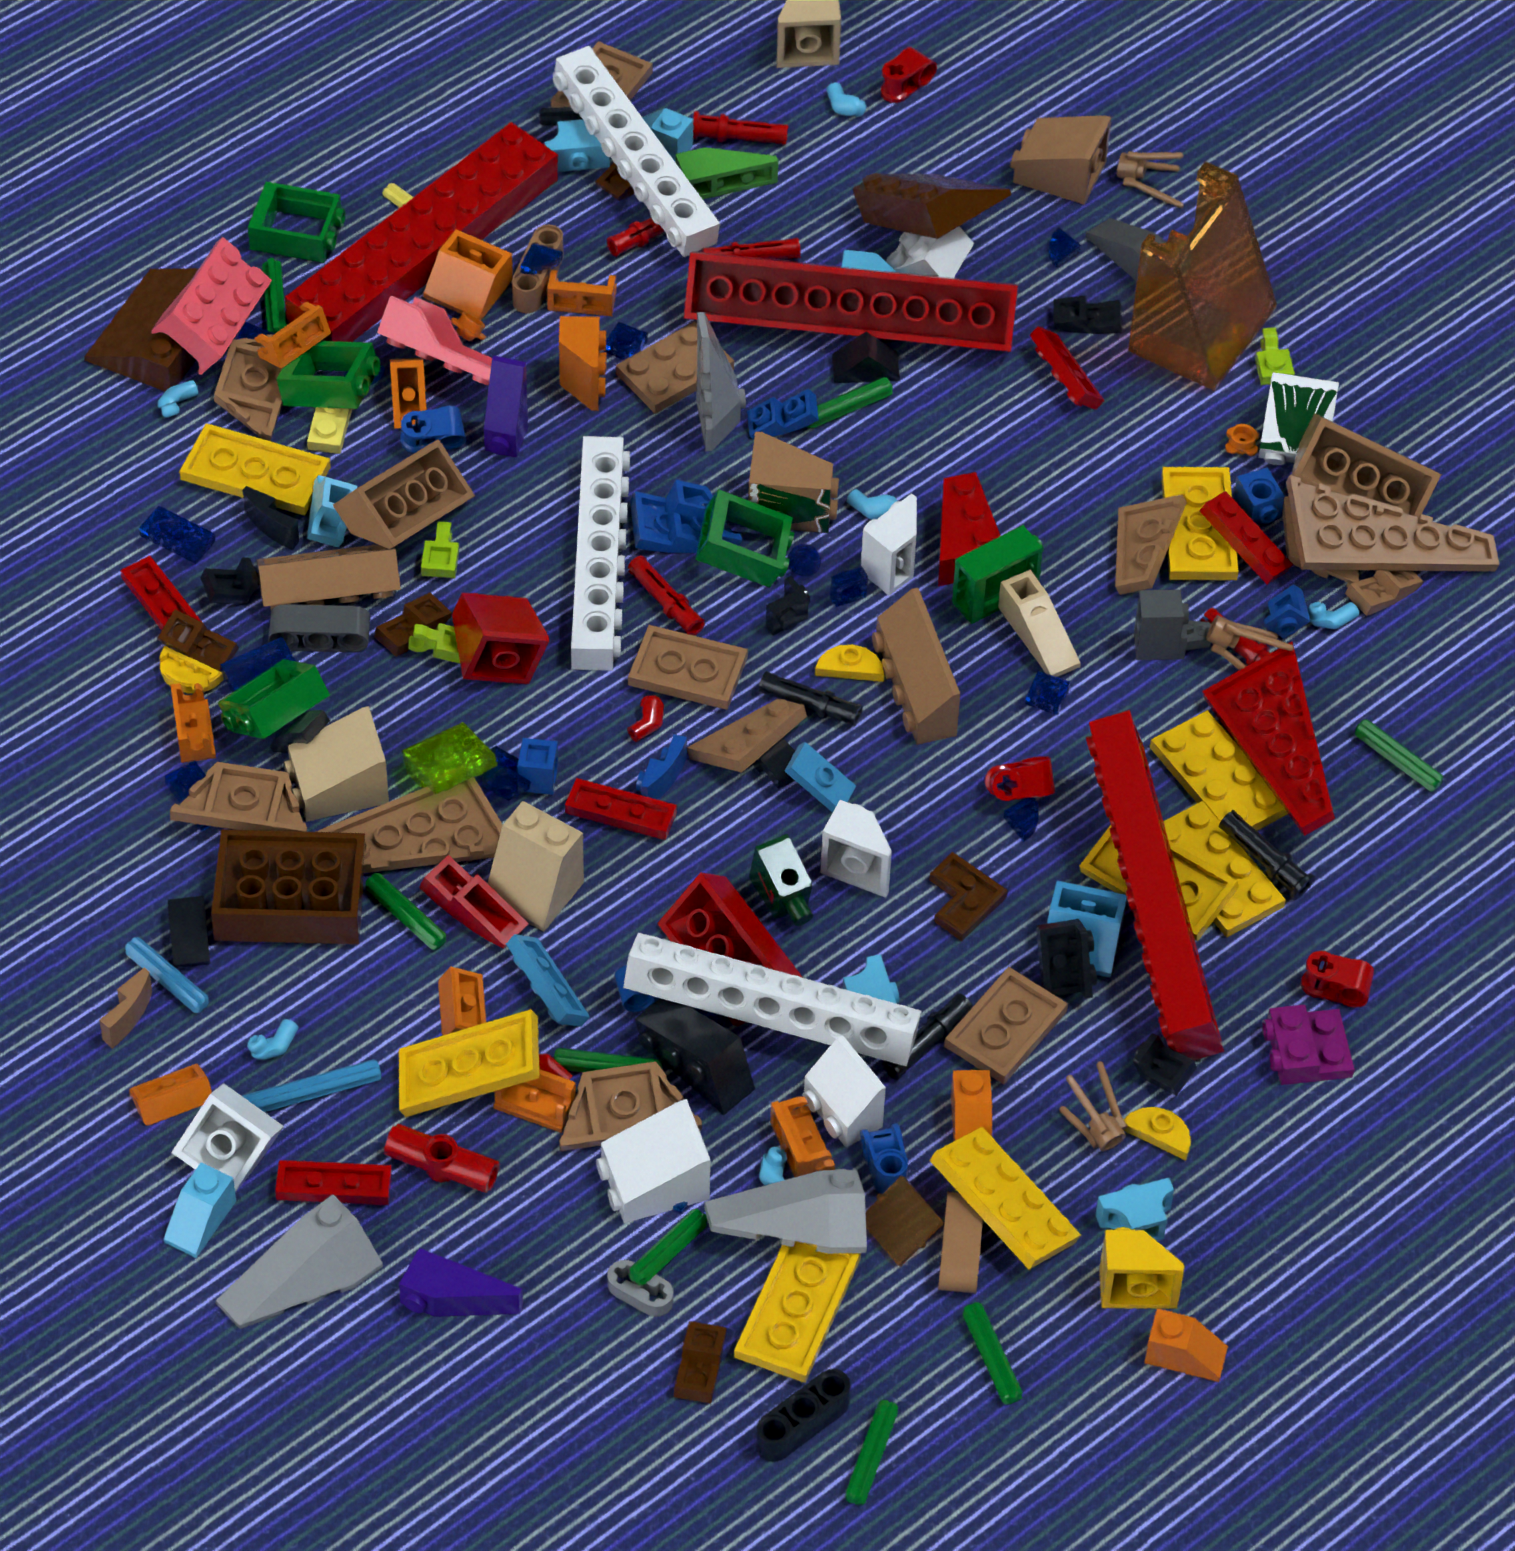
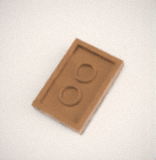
M598 41L592 48L629 100L634 97L653 73L652 63ZM558 90L553 96L551 108L571 107L569 99L563 91Z
M695 321L616 365V375L655 414L696 391L697 323ZM724 351L732 369L734 370V360Z
M648 625L629 673L628 685L728 710L748 658V649Z
M1008 967L945 1038L944 1047L978 1069L990 1070L991 1077L1005 1084L1066 1014L1068 1003Z

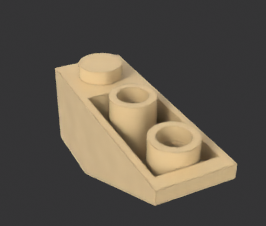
M1028 570L1002 581L1000 584L998 608L1051 680L1079 668L1081 663L1054 605L1032 571Z

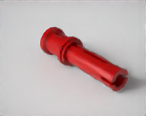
M694 111V140L698 137L715 138L718 142L726 141V139H740L783 145L787 143L788 124L729 119V116H726V114H720L718 117L700 115L699 111Z

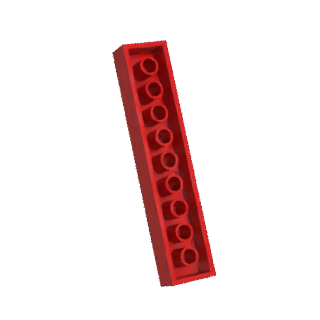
M510 122L286 295V323L290 324L304 314L306 311L301 310L299 306L309 302L323 308L331 334L321 341L353 342L382 319L391 296L405 301L427 284L439 250L456 229L483 240L558 181V154Z
M690 252L684 318L697 320V313L704 312L708 321L852 336H860L864 332H868L875 338L1011 352L1018 284Z
M1127 710L1090 721L1089 726L1092 735L1087 736L1086 741L1091 757L1094 758L1096 765L1094 767L1095 776L1103 792V807L1112 828H1109L1111 838L1119 854V859H1117L1119 869L1128 888L1125 892L1130 909L1133 911L1136 921H1133L1138 940L1143 947L1144 953H1142V958L1147 974L1151 978L1152 984L1150 989L1154 1003L1159 1009L1160 1017H1158L1163 1037L1166 1038L1170 1049L1192 1060L1225 1052L1143 742L1131 712Z

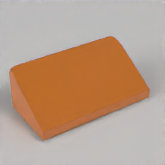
M451 966L438 980L442 1036L486 1023L483 974Z
M193 1064L131 1087L129 1092L143 1123L149 1126L202 1106L212 1093L208 1077L199 1064Z

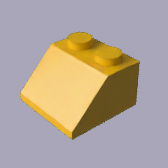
M1126 1227L1105 1230L1099 1267L1101 1308L1177 1309L1184 1275V1263L1144 1230H1132Z

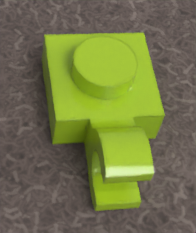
M1262 328L1264 338L1260 339L1262 351H1257L1255 356L1261 385H1271L1273 372L1295 376L1289 349L1278 348L1276 328Z
M438 521L435 541L425 540L421 564L422 576L456 578L459 543L452 542L451 522Z
M439 623L436 630L422 624L414 625L413 636L409 637L408 649L414 652H424L428 649H433L434 658L460 664L454 626Z

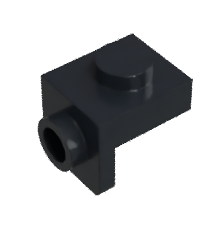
M242 557L236 570L205 568L200 577L210 603L247 604L259 585V575L255 571L249 557Z
M792 576L785 578L784 597L766 605V627L772 635L784 630H790L798 623L808 619L809 593L803 585H798Z
M1154 1033L1137 1048L1133 1063L1142 1079L1176 1096L1197 1068L1194 1060L1164 1046L1160 1036Z

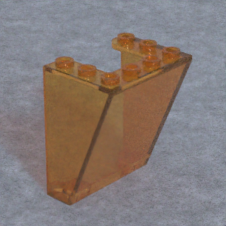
M1205 161L1197 172L1196 181L1200 182L1195 222L1194 228L1188 236L1172 229L1166 243L1155 242V235L1149 233L1141 244L1128 351L1215 391L1272 315L1277 303L1238 175Z

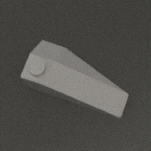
M698 312L696 403L705 451H712L740 423V411L746 408V396L744 388L738 389L736 375L705 313Z
M821 1170L705 1202L704 1209L712 1232L754 1240L762 1235L782 1239L781 1245L794 1247L795 1241L817 1245L816 1251L829 1254L866 1253L865 1193L857 1170Z
M332 1195L297 1221L216 1300V1304L239 1329L281 1315L285 1309L304 1302H307V1305L320 1301L319 1297L337 1290L343 1293L354 1289L383 1267V1263L357 1218Z

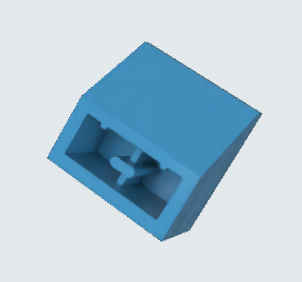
M1061 881L1056 882L1047 924L1079 919L1086 930H1091L1094 939V951L1089 952L1090 964H1094L1096 975L1111 978L1125 918L1127 896Z

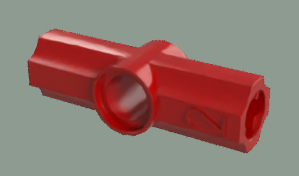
M401 1124L392 1127L384 1147V1154L386 1156L426 1170L428 1176L434 1181L448 1182L452 1180L487 1193L489 1190L491 1191L500 1169L499 1161L457 1146V1142L449 1135L438 1134L430 1136ZM438 1157H448L443 1160L436 1159Z

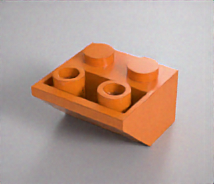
M456 229L438 252L423 293L424 298L460 314L468 312L482 320L512 281V253Z
M560 316V386L590 410L598 411L599 397H605L606 377H600V375H605L607 354L600 352V350H606V330H600V317Z

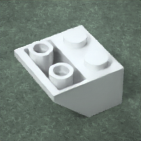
M960 226L938 239L904 232L899 239V246L890 254L886 262L896 272L954 278L974 243Z
M912 493L902 501L895 502L878 519L869 521L863 529L861 573L889 596L914 576L917 497Z

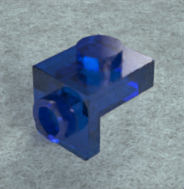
M498 746L487 750L482 786L509 801L529 790L531 782L518 774L517 765L519 759Z

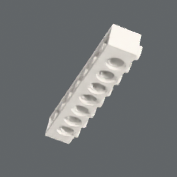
M587 46L556 58L555 73H553V81L556 88L564 92L569 99L572 110L575 113H579L583 118L588 132L591 135H595L599 140L604 154L607 157H611L615 162L620 176L623 179H627L631 184L637 199L640 202H644L650 210L653 221L656 224H660L666 232L669 243L676 247L683 257L690 255V252H698L702 248H708L717 244L719 221L591 47Z
M583 436L571 641V667L574 670L613 671L614 657H620L621 636H615V630H622V609H616V603H623L624 582L617 581L618 576H624L625 556L619 555V549L626 550V529H620V523H627V503L621 502L622 497H628L629 477H623V471H630V451H624V437Z
M639 932L628 956L623 988L827 1045H831L836 1038L843 1035L857 1053L907 1066L915 1043L921 1016V1010L877 999L869 995L859 994Z

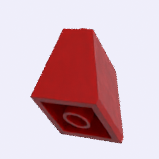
M461 593L452 613L463 679L529 684L549 643V636L527 598Z

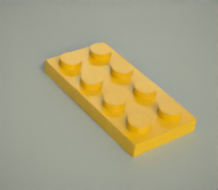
M206 423L179 473L180 480L242 498V490L245 486H248L274 497L276 508L305 516L311 505L314 480L318 475L326 477L331 468L330 458Z
M1162 467L1163 498L1183 494L1187 502L1167 550L1169 580H1237V552L1200 512V509L1206 502L1224 491L1232 497L1230 468Z
M1208 710L1151 739L1150 749L1195 802L1203 801L1220 822L1229 812L1235 810L1243 820L1258 831L1288 815L1241 748Z
M1201 801L1166 819L1164 825L1169 841L1238 881V889L1213 921L1227 938L1284 908L1286 899L1247 852L1231 836L1218 827L1220 824L1219 819Z
M1110 825L1079 865L1080 872L1113 892L1126 895L1125 890H1128L1119 869L1117 861L1119 854L1111 838L1109 828L1112 827ZM1169 841L1194 938L1198 941L1238 889V881Z
M530 1009L400 1048V1112L405 1117H409L539 1078L538 1016Z
M983 1127L936 1150L930 1158V1162L1028 1270L1074 1245L1080 1238L1081 1234Z
M795 1241L794 1247L782 1245L735 1347L734 1358L806 1383L860 1262L861 1253H823L816 1251L817 1245Z

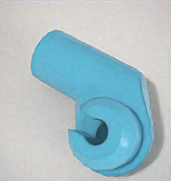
M839 83L828 85L826 91L834 112L843 116L860 117L865 113L866 104L864 101L856 96L844 94Z
M194 380L172 386L160 397L158 408H161L162 415L165 418L179 413L180 409L177 402L198 396V389Z
M858 489L853 490L847 498L849 505L871 520L878 519L898 501L894 496L889 495L868 498Z
M1320 602L1310 604L1307 609L1311 624L1329 629H1338L1359 616V610L1352 602L1335 611L1326 610V605Z
M284 1019L274 1037L266 1039L263 1035L252 1036L247 1044L252 1057L263 1061L285 1054L298 1031V1025L291 1020Z
M771 1147L762 1157L759 1178L764 1185L785 1180L783 1172L787 1154L782 1148Z

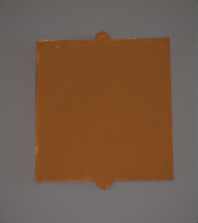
M902 1175L883 1194L879 1193L877 1201L865 1212L866 1228L898 1266H902L919 1248H925L926 1241L944 1224L941 1218Z

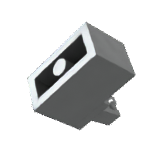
M1139 590L1133 633L1136 660L1184 659L1186 650L1210 647L1211 642L1206 641L1210 622L1189 620L1188 603L1182 604L1181 590Z

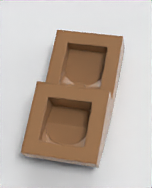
M1377 570L1373 577L1349 584L1345 594L1368 616L1404 599L1420 588L1424 581L1414 571Z
M145 967L117 989L119 1004L99 1020L102 1039L112 1049L138 1023L152 995L150 973Z

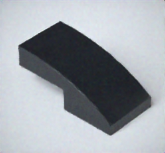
M1086 295L1054 299V327L1085 334L1123 333L1121 301L1114 300L1088 304Z
M245 486L242 491L244 510L248 518L269 538L288 549L294 550L300 541L298 520L276 511L274 497Z
M324 710L305 712L298 716L272 742L270 748L273 752L289 753L288 746L293 743L308 744L330 722V719Z
M783 738L753 763L759 773L766 772L778 789L795 781L785 772L795 750Z
M204 896L168 899L174 967L211 964Z

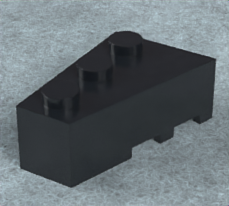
M662 998L658 999L635 1018L639 1032L638 1040L642 1047L648 1052L653 1053L723 1115L755 1090L741 1038L687 1005Z

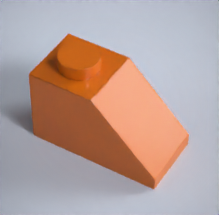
M423 358L390 360L394 429L401 428V421L407 413L426 410Z
M953 1070L951 1110L954 1141L980 1127H983L992 1136L990 1070Z
M1157 1308L1144 1363L1219 1382L1228 1346L1196 1318Z

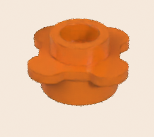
M463 312L459 319L452 317L451 322L457 326L456 332L462 338L468 341H472L474 338L481 340L486 338L481 333L485 328V324L474 315Z
M1238 424L1227 430L1226 436L1229 438V442L1225 445V450L1228 453L1247 454L1248 456H1254L1258 453L1256 440L1259 439V433L1252 426Z

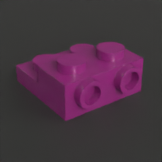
M1305 1004L1269 1008L1268 1018L1262 1021V1030L1265 1041L1271 1042L1270 1065L1273 1072L1278 1071L1281 1085L1353 1078L1355 1069L1339 1009L1307 1012Z

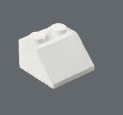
M839 800L822 832L820 873L886 897L889 892L892 853L890 846L872 811L866 810L861 805Z
M842 1035L836 1038L805 1075L803 1096L806 1097L808 1102L806 1106L812 1112L817 1111L824 1120L825 1128L831 1137H838L846 1148L860 1140V1130L867 1129L869 1132H873L883 1127L886 1087Z
M223 1083L208 1096L171 1153L195 1170L202 1162L233 1177L236 1193L265 1156L284 1126Z

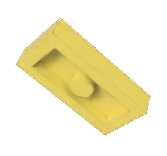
M316 407L307 440L308 450L341 454L352 409Z

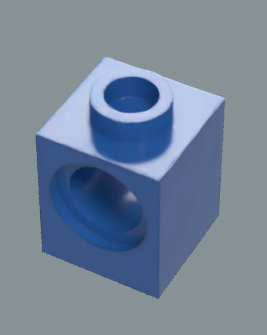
M1268 467L1237 476L1234 499L1257 525L1271 523L1281 518L1285 496Z
M522 738L517 765L518 791L554 794L558 771V741Z

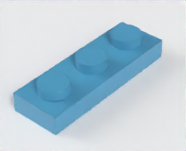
M514 934L506 945L514 956L513 961L525 972L530 980L532 990L542 998L548 1007L549 1016L558 1024L582 1027L590 1016L540 940L535 937Z

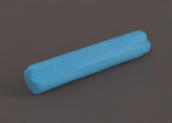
M134 937L130 942H127L125 945L126 955L141 968L145 967L155 980L194 1013H200L203 1009L207 1008L209 1005L208 995L141 938Z

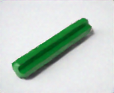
M268 258V261L262 264V270L272 280L264 295L268 335H274L287 326L282 264L280 261L274 260V258Z
M882 377L817 405L819 420L807 427L813 429L892 395V383L887 377Z
M1368 719L1362 720L1357 725L1354 734L1360 740L1429 791L1434 792L1440 787L1444 778L1443 775Z
M374 873L366 880V890L431 950L436 951L446 943V933L380 873Z
M557 1048L554 1053V1059L567 1071L588 1072L649 1062H657L661 1069L663 1068L662 1061L659 1059L567 1048Z
M699 1209L691 1210L630 1267L628 1275L630 1280L635 1281L639 1286L645 1285L706 1228V1221H708L706 1214L701 1213Z
M979 1302L966 1305L963 1308V1317L1002 1402L1010 1405L1022 1399V1389L983 1305Z
M881 1400L877 1405L846 1489L845 1499L849 1503L861 1506L866 1502L898 1414V1405L894 1402Z

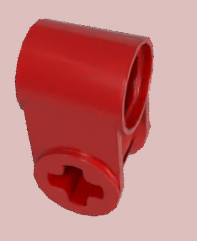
M913 47L904 49L901 54L885 63L882 67V76L885 78L880 92L882 98L891 103H899L906 100L915 91L931 82L937 71V63Z
M1031 757L1018 762L993 766L985 775V787L991 794L1003 801L1054 794L1055 785L1051 757ZM1003 776L1010 779V782L1004 784V790L997 786V784L1003 782Z
M1316 951L1309 955L1306 961L1307 971L1301 978V987L1307 995L1313 998H1322L1342 1003L1354 1008L1367 1004L1374 976L1372 965L1363 960L1350 959L1326 951ZM1321 961H1324L1323 969H1319ZM1318 979L1320 980V984L1318 988H1315L1316 981Z

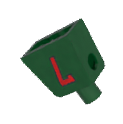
M788 834L756 846L749 879L774 918L780 919L789 915L795 926H801L809 922L814 917L808 906L812 882Z

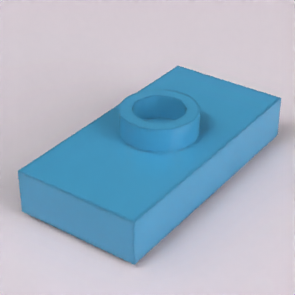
M806 742L798 745L785 769V772L831 812L834 811L839 800L848 802L856 787L852 781Z

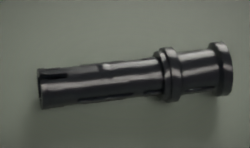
M1235 810L1229 812L1221 820L1218 827L1267 869V877L1272 881L1276 879L1290 892V897L1294 901L1299 899L1311 887L1316 877L1312 873H1305L1296 865L1291 854L1281 853L1271 845L1258 831L1243 820Z

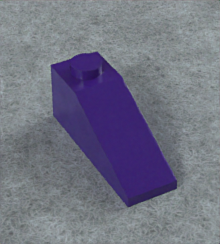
M493 356L484 423L485 451L517 458L528 430L526 362Z
M419 1248L399 1283L400 1303L415 1313L424 1312L434 1317L520 1314L523 1310L522 1288L422 1248Z

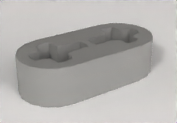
M619 1260L609 1267L607 1272L608 1289L615 1297L653 1317L665 1315L671 1310L673 1306V1288L667 1280L654 1275L642 1286L637 1285L635 1281L630 1282L627 1280L620 1284L618 1283V1277L624 1278L626 1275H629V1269L635 1262ZM659 1292L663 1293V1300L657 1298L654 1302L650 1301V1295L656 1296Z

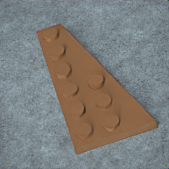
M1289 475L1286 481L1301 569L1495 572L1499 566L1494 535L1457 524L1451 527L1433 522V517L1423 514L1419 517L1403 513V508L1356 494L1346 496L1331 491L1329 486L1319 484L1315 487L1301 482V478Z
M467 770L316 832L365 833L364 873L436 865L448 855L456 862L494 858L503 824L470 770Z

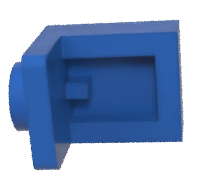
M1292 585L1269 600L1268 606L1271 615L1263 620L1265 628L1277 633L1284 639L1311 622L1302 589Z

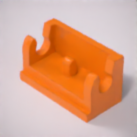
M551 270L547 286L548 311L603 316L613 315L617 284H615L616 275H609L608 285L605 286L586 284L585 282H561L557 278L558 270Z
M305 302L299 307L306 312L273 336L268 337L264 334L256 336L254 338L255 341L264 346L257 350L259 358L282 369L330 335L331 331L323 308L319 305L315 306Z
M180 683L170 684L181 763L216 758L208 699H204L203 687L196 683L194 686L195 693L185 695Z
M539 1069V1078L494 1091L495 1102L493 1108L562 1133L568 1121L572 1103L576 1097V1082Z
M804 1096L771 1103L770 1123L781 1148L787 1154V1162L794 1177L821 1170H835V1163L831 1159L832 1155L823 1142L811 1115L810 1108L805 1106L808 1102Z

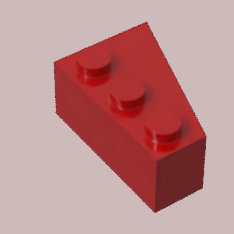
M976 472L947 477L943 480L938 587L954 584L956 558L1001 536Z

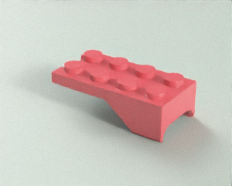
M222 237L216 242L192 280L164 311L152 329V334L158 332L168 334L198 361L199 370L197 372L202 375L224 355L272 280L261 269L250 267L241 259L239 250Z
M394 296L389 298L377 331L378 334L388 337L386 341L388 344L401 349H405L406 346L416 349V356L429 361H433L434 358L444 361V368L457 373H462L463 371L472 373L474 381L489 386L492 357L462 344L445 309L417 297L414 298L412 304Z

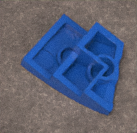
M675 480L666 498L635 491L630 499L635 548L667 553H697L705 507L713 497L708 487ZM725 520L722 540L740 546L742 542L741 535L739 533L734 534Z

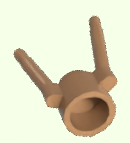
M1132 151L1121 153L1117 177L1124 178L1123 185L1135 187L1178 208L1184 206L1182 202L1137 181L1138 178L1144 179L1146 169L1178 172L1180 170L1178 165L1147 162V160L1183 158V153H1138Z
M1218 615L1211 623L1206 636V641L1213 643L1211 651L1223 656L1239 670L1246 667V665L1227 651L1226 648L1228 646L1234 648L1240 636L1287 651H1292L1294 648L1291 644L1277 640V633L1236 623Z
M1099 1061L1096 1066L1112 1116H1109L1107 1112L1097 1113L1072 1075H1067L1066 1080L1092 1120L1088 1123L1091 1129L1084 1125L1065 1106H1061L1059 1111L1088 1139L1093 1149L1099 1147L1101 1151H1107L1125 1139L1126 1134L1123 1130L1128 1125L1121 1116L1104 1064Z

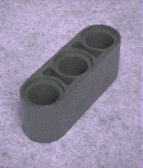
M278 605L271 610L268 642L273 648L283 651L360 652L368 647L371 616L366 609L357 606Z

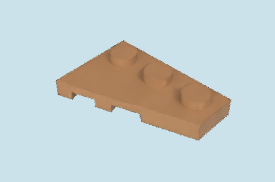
M1183 494L1119 508L1115 587L1120 595L1153 587L1187 503Z

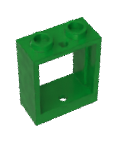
M266 181L248 225L250 250L325 263L329 251H334L336 247L338 227L342 228L345 222L346 210L341 208V195ZM278 212L326 220L320 237L275 229L272 226Z
M320 341L283 367L276 380L283 406L358 409L364 396L368 394L372 381L379 374L380 360L378 356H375L372 343ZM316 370L348 372L346 377L314 375Z
M718 489L705 507L695 560L770 588L778 576L782 578L785 575L789 565L786 551L789 550L794 538V532L790 531L793 517ZM725 520L773 537L774 543L771 558L722 540Z
M1022 525L956 558L952 602L971 624L999 611L998 604L1002 581L1028 570L1032 571L1038 581L1040 580L1042 553L1044 551L1041 540L1036 535H1032Z
M283 659L217 703L222 711L221 720L229 731L265 739L330 696V693L315 665Z

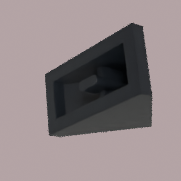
M864 332L832 354L834 383L873 382L882 377H887L889 381H900L897 351L868 332Z

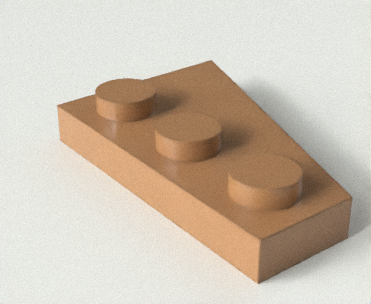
M776 699L688 746L689 759L743 772L807 717L804 705L784 699Z

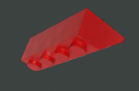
M700 872L657 923L671 942L803 978L725 876ZM728 1017L734 1026L746 1023L745 1021Z

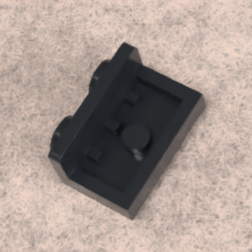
M1079 919L1036 925L1041 987L1055 996L1081 992L1085 999L1092 998V986L1097 985V975L1094 964H1090L1089 952L1094 951V939L1091 930H1086Z

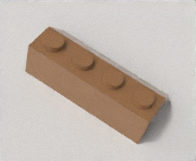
M1314 413L1299 444L1291 474L1301 478L1302 483L1315 487L1322 484L1331 487V491L1346 496L1356 494L1403 508V513L1416 517L1423 513L1441 477V474L1316 413Z
M437 439L361 485L333 504V507L351 534L391 549L470 500L475 495L440 440Z
M374 544L256 559L262 603L264 607L270 606L271 610L278 605H291V603L305 602V605H325V599L338 597L339 603L354 602L360 600L359 595L373 593V598H386L394 596V590H401L395 547L388 549Z
M918 587L913 588L877 617L876 632L872 633V642L876 653L881 652L883 656L882 665L886 679H892L894 701L897 706L902 705L904 710L903 723L908 733L912 732L918 745L957 736L960 691Z

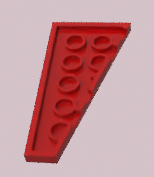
M1279 648L1202 691L1208 705L1304 836L1335 819L1295 648L1292 651Z

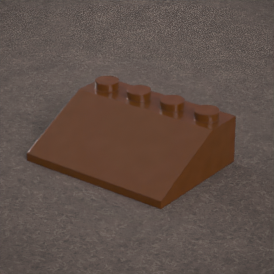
M873 173L865 176L862 179V183L852 188L864 223L935 239L942 237L1012 195L1010 189L938 174Z
M199 268L150 269L84 356L85 361L162 391L178 385L196 359L168 334L162 332L152 334V329L164 311L192 280Z
M221 829L211 912L214 941L359 944L362 917L365 833Z

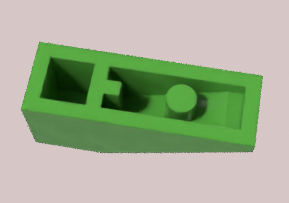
M708 147L675 154V163L702 199L778 183L777 156Z

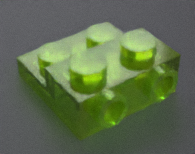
M464 722L401 750L407 773L421 788L428 786L435 795L442 791L450 790L455 785L472 777L480 776L485 771L498 766L495 754Z

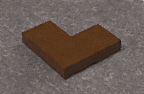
M951 852L930 873L929 881L953 897L935 914L934 922L960 941H963L1007 898V889L954 852Z

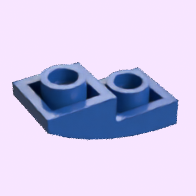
M809 389L783 403L772 397L747 411L749 435L752 439L755 437V431L774 437L801 429L819 420L816 395Z
M674 734L670 746L663 747L660 760L650 758L646 771L641 770L638 775L636 791L641 792L642 796L657 800L668 791L678 778L686 762L687 737Z

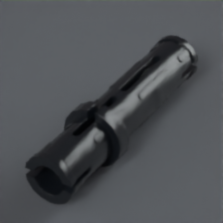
M768 671L763 674L760 680V693L802 704L804 708L817 712L819 717L835 718L854 727L860 720L863 706L836 697L834 692L829 690L825 692L818 691Z
M957 993L938 1012H932L927 1017V1022L917 1031L907 1066L884 1060L882 1062L884 1071L891 1078L899 1080L942 1038L945 1039L950 1034L953 1028L972 1009L971 1002L963 994Z

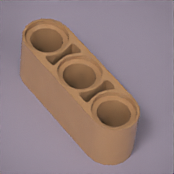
M546 224L535 230L513 275V306L521 313H534L541 307L547 295L551 270H558L563 261V233L555 225Z
M947 1191L938 1290L976 1294L983 1219L959 1192Z

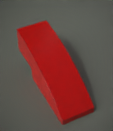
M450 855L445 857L431 870L419 886L428 897L453 918L484 939L503 949L514 934L519 935L529 925L478 874L474 878L470 876Z

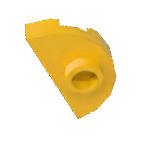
M853 644L839 645L827 650L818 659L815 667V676L884 682L883 665L877 655L865 647Z
M164 646L160 653V673L165 683L170 687V684L180 683L184 693L193 694L195 693L194 686L196 683H199L203 687V692L214 689L224 681L222 672L172 648Z
M1144 1107L1129 1113L1124 1118L1128 1127L1123 1131L1185 1161L1187 1160L1191 1146L1190 1131L1184 1121L1172 1111L1159 1107Z

